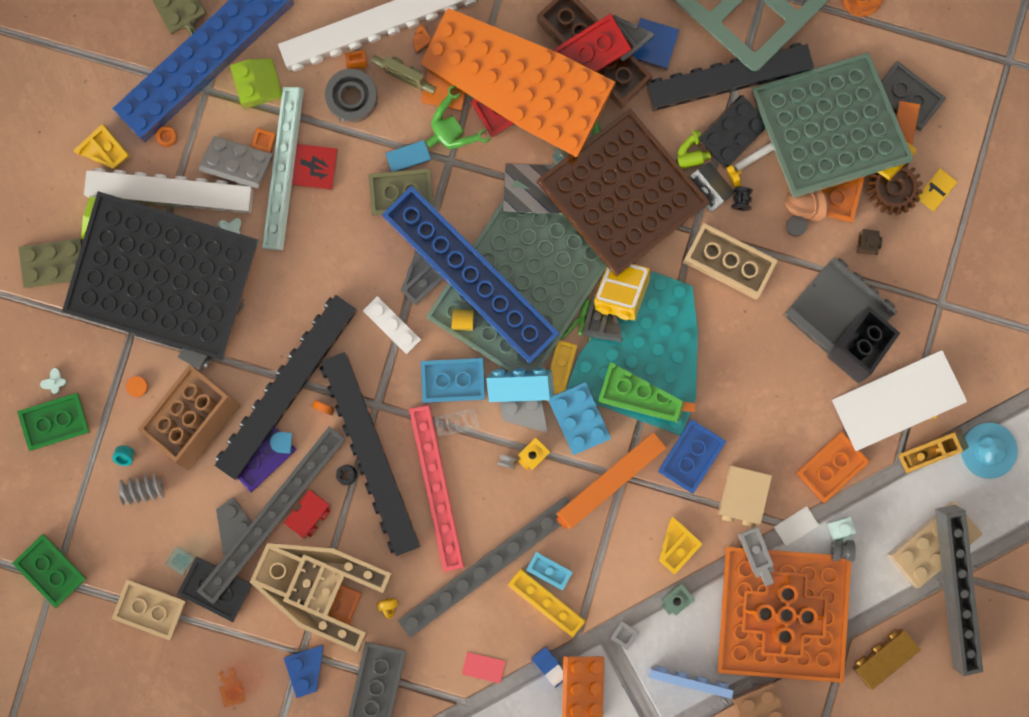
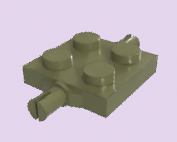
M153 0L171 34L181 29H187L190 35H192L197 30L194 24L200 18L207 15L200 0Z
M374 55L371 63L381 67L387 74L420 91L425 90L433 95L437 87L424 80V75L421 74L422 71L414 66L409 68L403 65L404 62L393 56L390 58L386 56L385 60Z

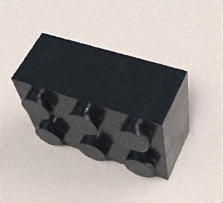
M868 306L855 317L827 357L860 384L874 372L900 335V332Z

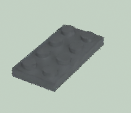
M365 642L348 717H392L406 650Z

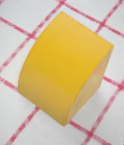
M453 309L452 330L473 331L474 310Z

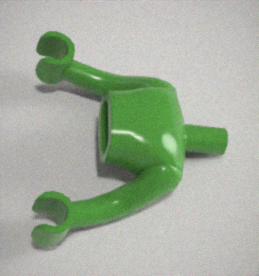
M451 86L448 89V96L441 102L433 116L431 126L435 135L425 141L429 148L439 141L448 149H456L477 141L488 143L491 139V136L486 139L481 138L486 129L480 130L478 134L458 139L464 134V131L453 115L442 119L451 102L459 99L461 93L457 95L451 94L456 89V86Z

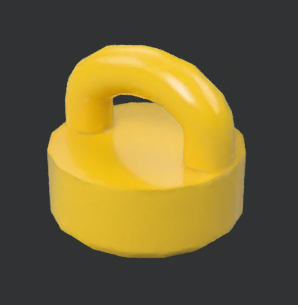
M387 598L376 603L378 611H383V615L387 619L394 616V608L398 607L396 598Z

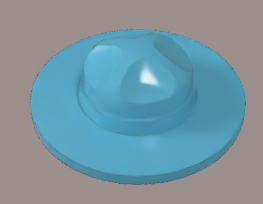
M982 423L970 429L965 435L969 448L961 452L964 464L973 474L988 479L998 478L1005 475L1014 466L1018 454L1017 443L1014 436L1005 427L996 423Z

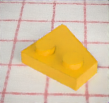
M101 124L74 149L75 153L86 156L112 169H117L131 156L104 124Z
M671 517L659 561L675 575L701 547L702 543L674 517Z

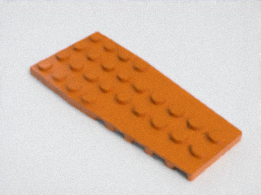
M447 8L421 61V65L520 128L575 157H579L616 84L615 81L560 53L450 8Z

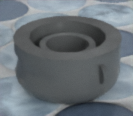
M358 68L344 69L337 72L326 85L325 100L327 106L341 123L343 121L349 123L363 121L374 112L378 105V95L374 82L365 72L358 70ZM356 88L361 92V98L358 103L348 105L342 101V95L347 89Z

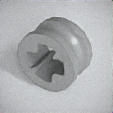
M499 455L501 460L497 465L515 469L514 463L517 462V459Z

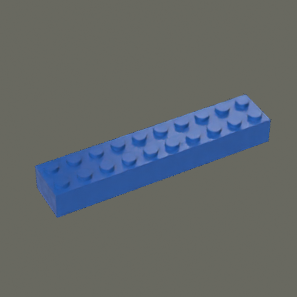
M229 0L112 109L146 143L160 127L164 126L287 12L294 5L293 0Z
M412 185L382 214L383 218L529 365L559 336L560 333Z

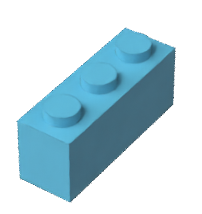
M542 367L535 368L533 371H525L524 368H517L509 372H505L504 369H496L486 378L489 402L550 400L554 395L552 370H545Z

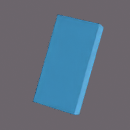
M424 140L385 153L392 172L402 171L431 161Z

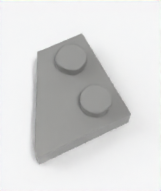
M541 400L500 402L503 421L541 432H548Z

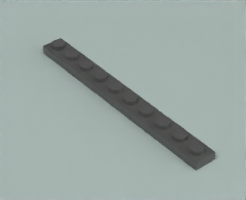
M330 426L327 428L197 590L200 595L212 604H215L346 440Z
M566 496L399 619L398 622L408 636L412 637L560 527L561 525L556 520L558 518L556 513L570 502Z

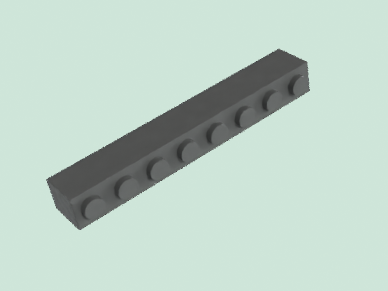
M954 504L936 508L935 512L952 667L962 676H968L983 672L967 515L966 510Z

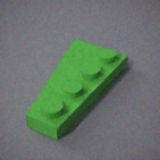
M612 362L609 364L598 400L603 404L679 423L685 404L682 400L651 385L649 382L640 379Z

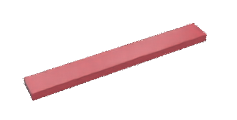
M430 405L410 408L409 412L443 571L464 568Z

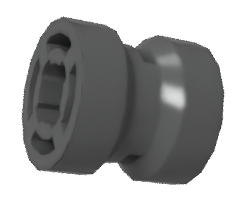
M832 540L830 549L831 560L840 561L845 558L846 561H854L856 555L854 540H847L845 543L839 540Z

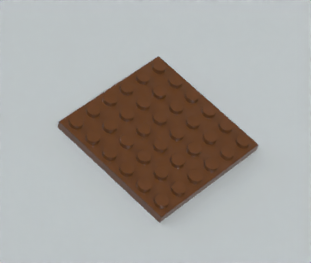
M631 108L585 143L579 157L570 154L536 181L616 277L710 202Z

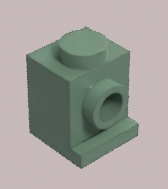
M679 583L661 599L664 602L661 606L669 615L673 613L677 616L695 599ZM679 597L681 599V603L679 605H674V598Z

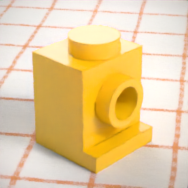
M535 437L518 454L520 457L518 462L526 470L529 467L533 470L550 451ZM529 452H536L537 457L530 459L528 456Z

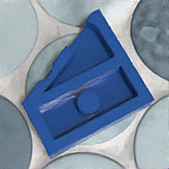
M323 645L284 657L296 698L317 691L324 650Z

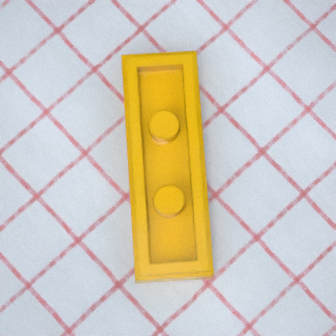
M561 340L556 344L550 366L553 375L554 395L566 390L577 349L576 344Z

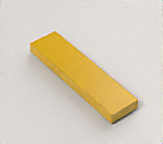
M521 568L508 583V586L571 637H574L586 622Z

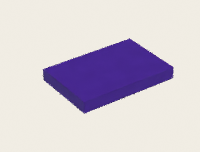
M276 427L239 478L241 483L251 493L297 450L292 445L291 454L275 452L271 448V437L275 433L280 432Z

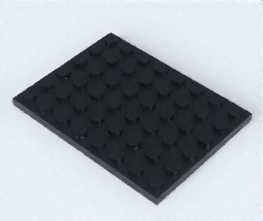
M98 191L62 312L223 360L259 240Z

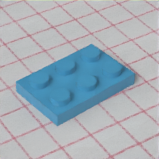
M483 358L421 361L423 403L485 400Z
M586 381L555 394L548 400L573 455L612 438Z

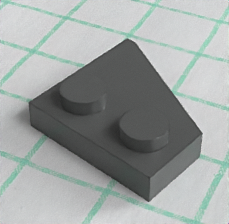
M613 15L632 48V51L621 57L623 61H626L653 39L655 34Z
M415 250V255L401 291L416 306L444 279Z
M592 296L583 329V336L622 343L623 338L617 316L612 314L605 315L595 310L594 299L596 296Z
M234 497L216 509L224 555L228 553L252 523Z

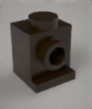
M861 230L858 235L857 253L878 255V249H881L882 246L880 231Z

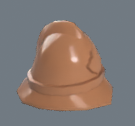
M821 190L793 198L791 192H789L785 199L788 211L795 216L803 217L804 219L808 218L811 221H821L827 216L828 203L825 194Z

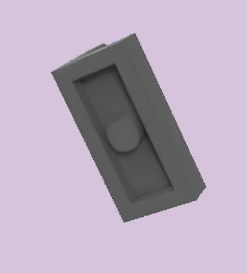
M710 162L697 169L689 177L710 201L706 206L710 212H713L724 201L735 194L734 190Z

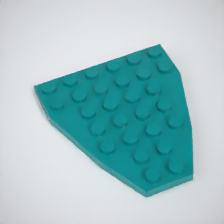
M653 272L650 275L651 279L635 321L631 319L623 320L617 316L623 338L622 343L591 338L578 355L566 390L586 381L598 406L680 436L685 429L690 412L682 411L679 423L603 404L598 401L610 362L683 402L694 403L696 399L698 329L693 286Z

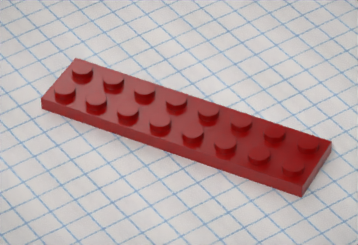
M610 13L552 51L560 53L598 72L632 51V48ZM476 99L471 101L491 137H495L514 125L513 122Z

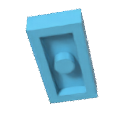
M535 552L526 571L561 590L564 589L573 573L538 552Z

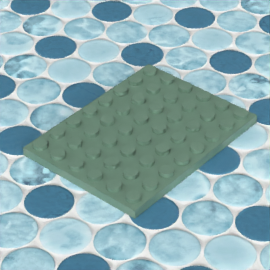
M518 180L511 187L516 188L519 186L524 189H530ZM503 199L473 247L560 333L559 336L529 365L449 284L446 285L426 318L508 372L517 368L533 371V369L543 366L607 266L563 214L503 211ZM453 309L474 310L473 331L452 330Z

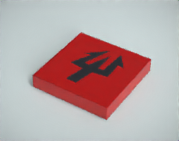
M297 144L292 185L333 190L337 148Z

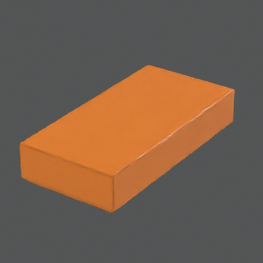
M900 101L896 118L906 142L912 145L920 104Z

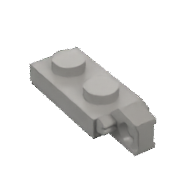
M757 526L739 533V539L756 578L761 576L764 586L773 584L770 573L774 571V565L759 527Z

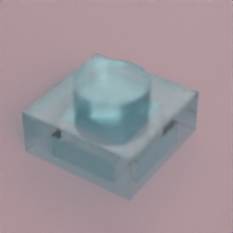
M177 546L165 564L179 574L184 575L195 557Z

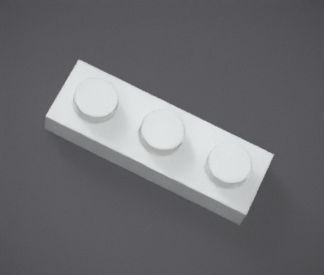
M378 296L363 310L406 354L421 341Z

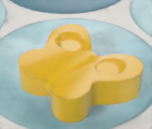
M732 165L726 167L728 170L727 175L734 188L741 187L739 177L742 174L741 170L736 172Z

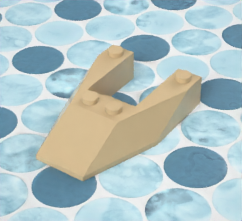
M267 543L250 583L300 628L353 651L360 652L368 632L333 618L328 614L345 577L385 594L393 574L333 548Z

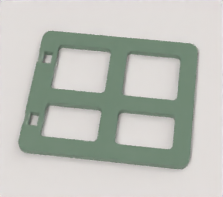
M696 0L673 1L752 71H759L829 0H808L800 9H795L786 0H762L785 20V24L756 52L752 51L722 23L744 0H722L712 11L706 10Z

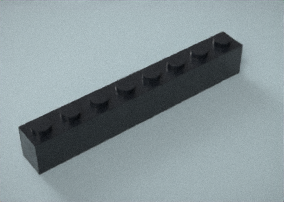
M795 43L790 45L789 49H780L759 71L750 70L738 58L730 60L729 64L722 65V63H716L711 65L709 69L702 70V68H696L691 70L689 74L682 75V73H676L671 75L669 79H653L647 85V92L652 111L654 112L784 79L813 70L814 65L808 44Z

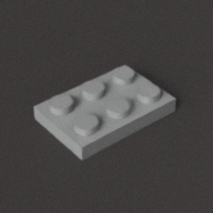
M213 136L199 165V171L259 189L272 160V153Z

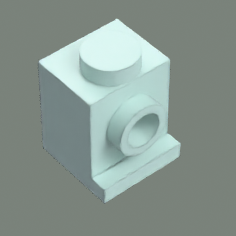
M843 517L827 523L832 540L842 542L851 539V537H854L853 534L856 533L851 517Z

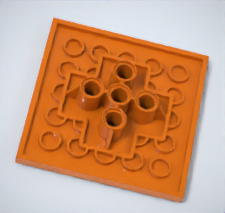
M725 547L717 673L844 683L851 561H846L845 558L840 561H832L830 554L768 550L774 565V571L770 573L774 583L764 586L761 576L756 578L744 549ZM786 588H790L792 591V596L788 600L782 597V592ZM763 608H768L770 611V615L766 619L760 617V611ZM785 609L791 612V616L787 621H783L781 618V612ZM805 611H810L812 614L809 622L802 620V614ZM782 631L789 632V639L785 642H781L779 638Z

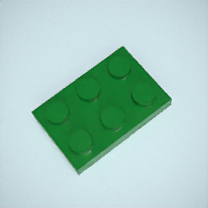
M79 393L17 411L29 451L91 433Z
M42 534L12 563L54 608H58L87 579L45 534Z

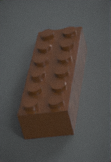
M553 0L537 15V23L559 45L599 21L579 0ZM633 55L626 61L619 58L597 72L616 82L609 97L621 109L647 86L653 77Z

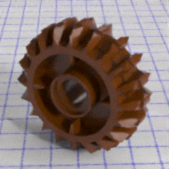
M906 163L891 180H888L878 172L869 175V178L873 181H868L866 185L872 188L868 189L866 193L873 194L869 201L876 200L877 203L873 207L882 206L880 209L881 213L888 209V215H892L895 210V214L898 216L901 214V210L907 213L909 208L913 209L916 206L914 202L920 201L917 195L922 194L923 190L917 187L922 186L923 182L916 181L920 174L913 175V172L916 170L914 167L910 170L907 169L909 163ZM891 183L898 185V192H893L890 189Z

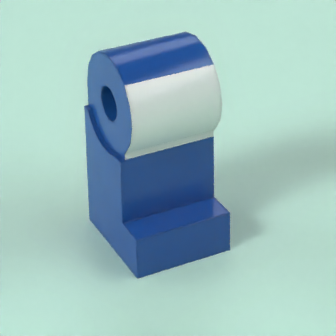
M546 646L531 657L534 664L555 688L563 683V668Z

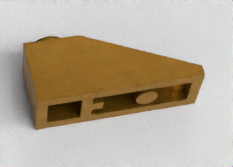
M960 428L898 454L907 474L964 452L969 446Z

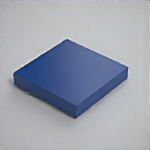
M640 18L638 26L654 33L655 37L635 52L633 56L640 62L667 70L679 29Z

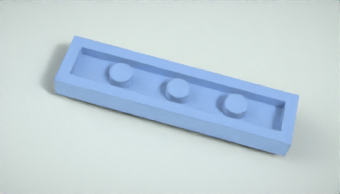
M656 666L655 669L650 668L648 676L652 679L730 699L733 696L734 690L729 688V684L717 681V684L708 683V678L697 676L696 679L688 678V673L676 671V674L669 673L668 668Z

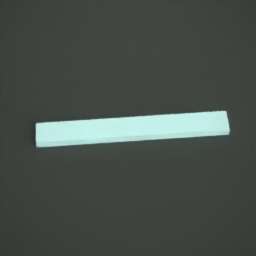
M283 87L262 244V249L283 251L304 94V89L301 87Z

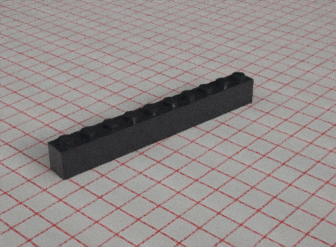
M335 295L334 298L330 297L324 305L326 309L322 315L318 314L312 322L314 326L310 332L306 331L302 335L300 346L297 349L293 348L287 357L290 360L285 366L281 365L275 375L278 377L273 383H268L263 391L265 393L261 400L257 399L253 404L251 415L243 418L239 424L241 429L237 434L233 433L227 441L229 445L226 450H221L216 456V464L214 466L232 479L238 481L319 367L321 361H323L357 313L356 308L339 296Z
M343 352L321 361L323 364L320 367L324 379L328 378L330 386H327L331 398L335 397L338 403L335 406L336 412L339 417L343 416L345 422L342 425L346 437L350 436L353 442L350 444L351 451L354 456L358 455L360 461L357 464L361 476L365 475L368 481L365 483L366 490L369 495L373 494L375 500L372 503L376 515L380 513L383 520L380 522L381 529L384 534L388 533L390 541L387 544L391 554L395 553L396 556L421 547L347 354Z

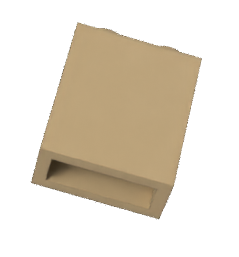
M729 466L718 510V515H722V520L733 523L735 519L742 520V525L755 527V524L761 525L772 475Z

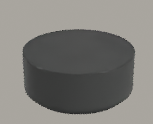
M794 215L788 219L786 230L792 236H801L807 230V221L803 217Z

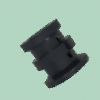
M735 187L734 192H736V195L733 196L735 204L731 205V208L739 211L752 210L749 203L752 201L750 194L753 193V189Z
M343 465L337 469L336 478L343 485H351L356 481L357 471L351 465ZM343 470H350L351 473L349 474V480L341 478L343 476Z

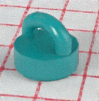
M118 446L114 450L112 459L117 465L129 466L133 462L135 451L129 446Z

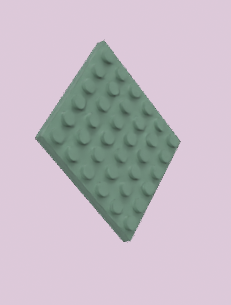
M869 52L752 88V95L793 198L913 161L912 153Z

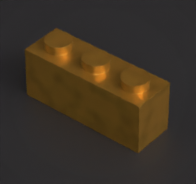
M893 630L887 636L889 639L883 644L879 642L872 647V653L867 657L863 655L856 660V666L853 669L869 689L873 690L921 651L905 630Z

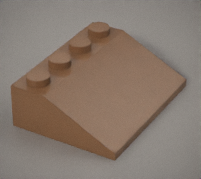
M189 365L138 430L175 463L189 470L241 404L196 368Z

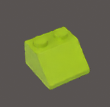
M272 58L249 59L230 65L239 100L244 109L282 98V90Z

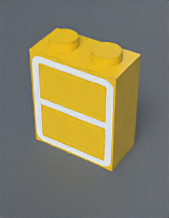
M632 264L616 277L607 267L594 299L595 310L605 315H616L623 320L631 319L635 321L651 279L650 268Z

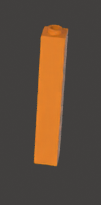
M654 432L651 433L556 513L558 523L564 529L566 527L569 530L572 529L666 449L665 445Z

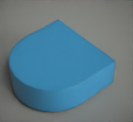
M275 433L270 440L271 448L278 453L291 454L293 433Z

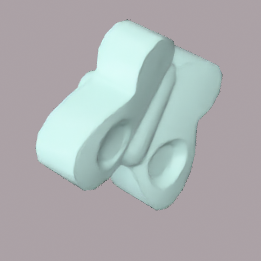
M239 218L232 219L229 223L224 220L217 223L218 228L241 234L239 231L241 220Z
M53 368L50 372V378L41 381L40 386L43 389H50L53 394H58L60 387L67 384V380L62 378L59 369Z

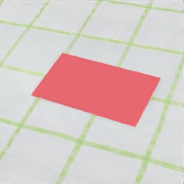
M467 652L462 675L501 683L506 661Z

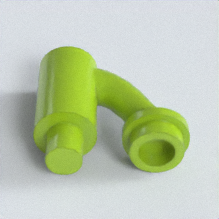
M692 130V135L683 142L678 150L676 160L682 169L704 164V160L711 159L709 151L701 152V150L687 153V150L693 143L695 145L700 143L698 137L701 135L700 130Z

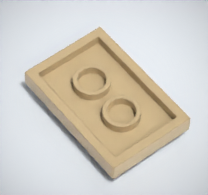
M126 579L112 619L171 641L186 600Z

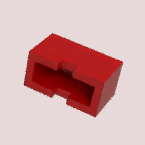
M309 490L300 501L302 507L299 511L293 510L284 522L285 525L303 539L307 536L311 538L318 529L316 524L319 520L324 521L331 512L329 510L331 504L313 490Z

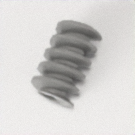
M155 473L152 474V480H149L148 476L144 475V481L142 482L139 476L136 477L135 483L132 482L131 478H128L127 485L124 484L123 480L119 482V496L123 506L125 502L131 505L133 500L135 503H140L141 498L145 502L149 500V497L152 500H156L158 495L160 498L165 497L162 477L157 478Z

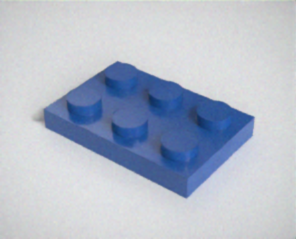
M690 419L657 472L693 494L727 441Z

